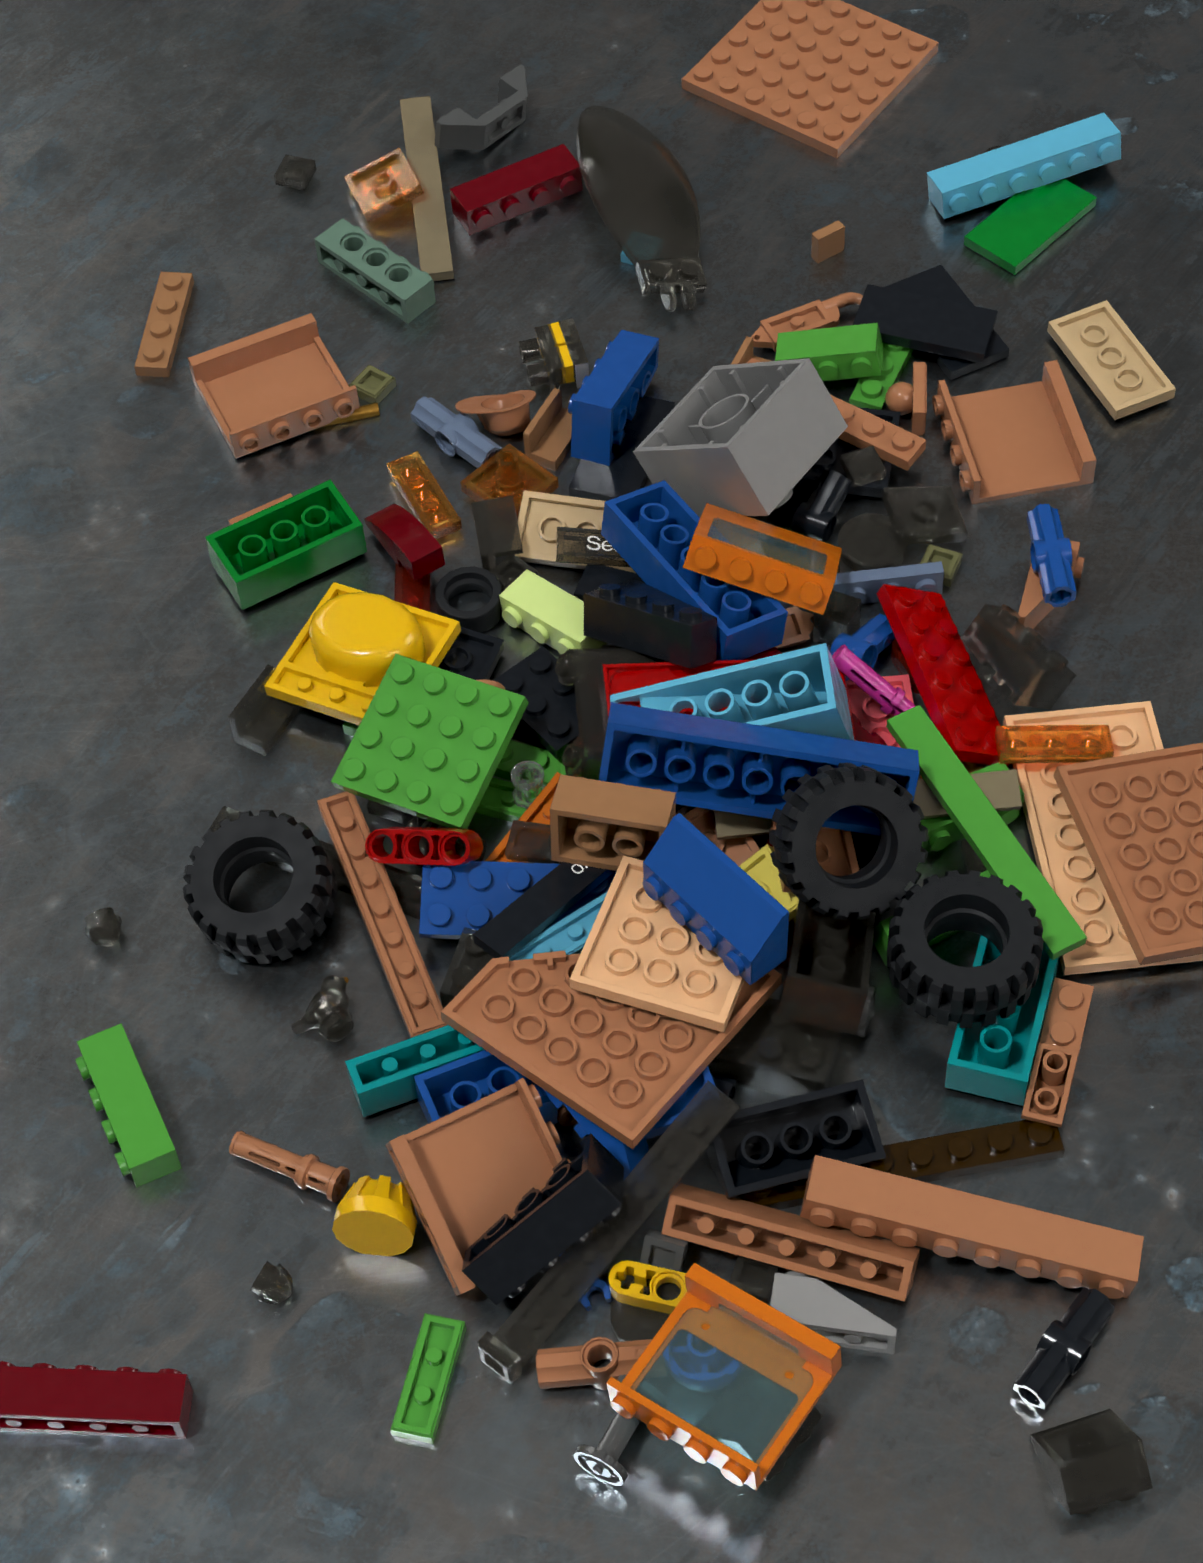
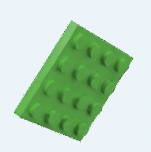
M395 654L331 783L337 789L448 828L467 829L529 702L523 695Z

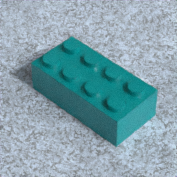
M982 935L980 936L973 967L990 963L1001 955L997 947ZM1043 949L1035 988L1031 989L1030 997L1025 1004L1021 1006L1016 1005L1015 1013L1009 1017L1002 1019L998 1015L996 1016V1022L987 1026H982L981 1022H975L972 1028H960V1023L957 1024L947 1062L945 1088L1024 1106L1056 975L1058 958L1051 960Z

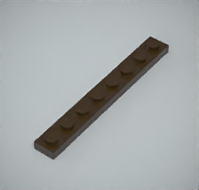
M1025 1119L883 1145L886 1159L860 1166L923 1182H932L1063 1158L1065 1149L1058 1127ZM807 1179L742 1195L739 1198L778 1210L801 1206Z

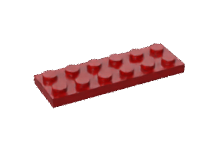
M883 584L876 594L931 721L960 761L985 765L1004 761L1008 767L1013 760L1008 739L1000 726L995 711L990 704L982 682L976 673L970 655L966 651L942 595L932 591Z

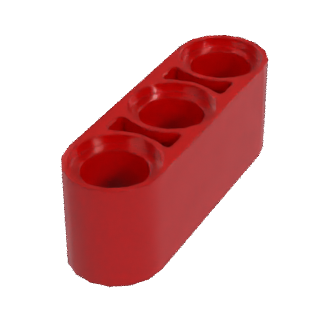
M389 827L372 831L366 838L365 849L369 858L378 863L455 866L476 861L482 854L483 843L479 834L470 829ZM386 836H389L393 842L391 854H388L383 846ZM422 836L429 842L430 848L426 856L419 849V841ZM458 838H461L466 845L463 857L458 855L455 850V842Z

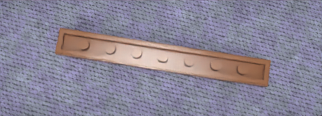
M345 791L317 800L318 809L410 1038L448 1025L442 1021L441 1011L443 1007L384 864L374 862L366 853L365 843L370 830L356 796Z

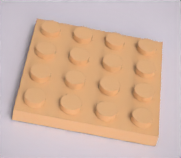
M623 855L569 979L570 989L725 1032L745 980L740 975H733L726 968L722 958L713 950H706L698 941L696 934L686 925L678 924L666 906L659 900L655 901L648 896L642 884L644 861Z

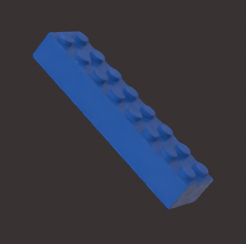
M611 702L599 780L676 792V804L772 819L775 809L782 810L787 801L782 799V796L788 788L794 792L800 787L797 780L806 773L812 777L817 775V768L830 765L833 768H837L839 763H852L858 767L862 765L871 767L906 788L913 796L912 801L914 800L920 767L918 750ZM859 805L838 810L822 825V827L877 836L881 834L876 815L869 809Z

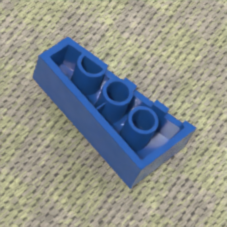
M621 330L614 341H609L602 358L596 360L591 374L584 377L581 388L577 394L573 393L569 400L568 413L572 414L571 457L610 466L614 458L612 445L621 444L625 435L623 429L626 419H633L639 397L643 398L658 368L659 338Z

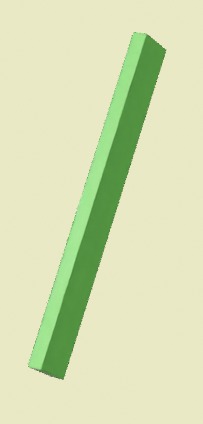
M917 705L888 719L886 727L901 748L918 750L919 774L989 873L1003 879V885L1006 887L1010 885L1015 886L1022 892L1021 900L1028 899L1036 909L1035 917L1041 920L1043 927V949L1050 959L1054 960L1086 944L1087 936L921 705Z

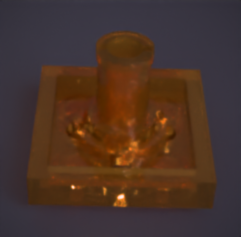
M510 443L460 482L463 493L509 526L518 520L522 497L519 496L523 495L524 490L551 494L559 487L556 476Z

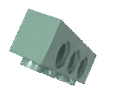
M342 218L314 239L317 258L320 264L407 324L436 303L435 284L432 277L427 272L420 271L411 265L405 257L398 256L389 250L381 241H376L365 234L359 226H354Z

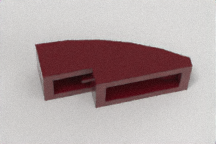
M394 503L364 518L365 524L399 567L404 566L414 581L445 565L442 546L424 525L403 507Z

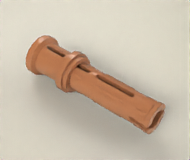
M241 1130L236 1132L230 1143L229 1153L232 1156H238L294 1179V1183L299 1189L307 1190L310 1188L323 1193L331 1202L339 1201L348 1186L350 1170L344 1166L335 1168L323 1163L317 1155L307 1154L303 1157L246 1134Z

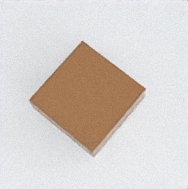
M839 220L812 233L811 257L817 263L844 251L845 226Z

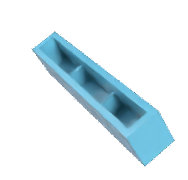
M1103 112L927 172L929 200L943 219H947L1011 197L1016 193L1037 188L1120 160L1121 132Z

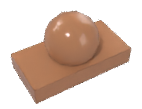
M913 362L912 385L903 381L895 383L888 388L885 396V401L890 411L901 412V416L911 413V433L917 436H923L926 428L927 364L925 362Z

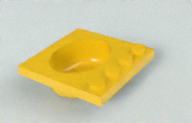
M333 582L265 683L266 695L359 726L395 654L439 667L461 632L460 622L394 601L384 595L368 593Z

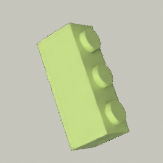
M528 569L499 595L502 617L508 625L513 628H520L530 634L538 643L549 645L557 650L565 659H572L585 666L608 644L584 636V602Z

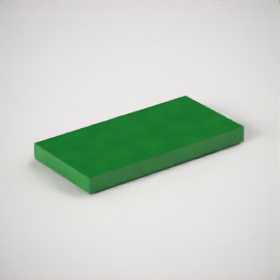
M1066 179L1016 193L964 236V245L1016 275L1094 208L1097 197Z

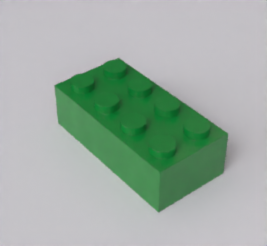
M331 479L205 537L211 564L242 610L367 552L363 524Z

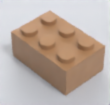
M560 774L550 807L551 860L617 871L623 855L644 861L672 818L676 815V792Z

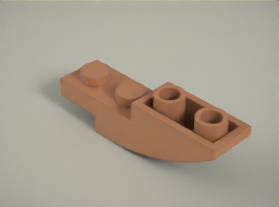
M1054 978L1021 1114L1022 1119L1062 1127L1094 986Z

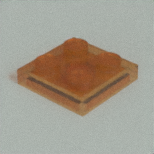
M400 147L344 176L368 223L424 194Z

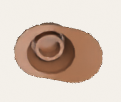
M519 390L499 395L475 396L457 402L455 408L462 413L477 414L484 428L490 433L498 436H509L525 431L531 422L529 402L535 399L536 393L532 390Z

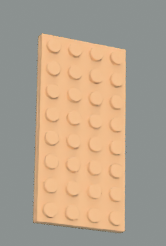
M1151 701L1005 715L1003 727L1013 757V768L1017 769L1019 786L1025 794L1023 810L1037 868L1087 936L1086 944L1059 957L1063 976L1203 961V954L1151 964H1139L1053 776L1057 766L1164 749Z

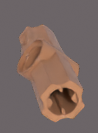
M595 1337L580 1346L537 1349L536 1370L540 1389L592 1385L598 1390H607L606 1383L610 1377L617 1380L620 1375H627L652 1339L613 1342L606 1337ZM663 1355L645 1380L667 1378L668 1370L665 1366ZM599 1360H611L605 1367H593Z

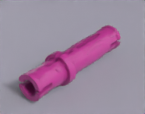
M845 644L840 646L832 655L837 669L881 705L880 710L886 715L890 713L896 716L916 706L905 697L904 690L900 687L895 689L875 672L873 668L849 650Z

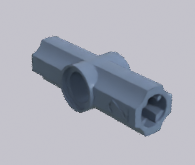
M424 396L416 402L411 412L412 421L432 435L439 448L448 456L458 454L482 472L487 471L490 473L498 466L503 456L502 447L479 432L476 423L468 414L460 412L456 415L432 397L427 398Z

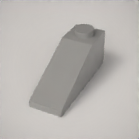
M790 1271L785 1274L775 1273L771 1307L841 1347L894 1354L897 1333L895 1327L817 1278H811L806 1274L796 1271Z

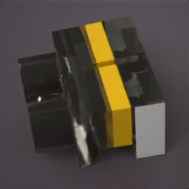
M573 318L535 327V338L519 341V353L523 364L540 360V362L526 365L530 387L548 384L551 393L554 388L558 389L560 384L575 382L576 387L581 388L584 377L589 376L588 360Z

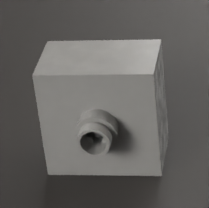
M810 358L713 366L640 443L633 453L652 484L665 480L699 517H701L706 503L745 516H768L774 509L779 508L791 498L794 486L844 432L848 425Z

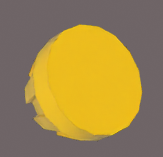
M369 1175L363 1176L356 1183L354 1182L337 1205L332 1231L337 1240L359 1253L391 1257L405 1253L413 1244L417 1225L414 1205L402 1182L394 1184L391 1182V1177L379 1175L378 1179H372Z

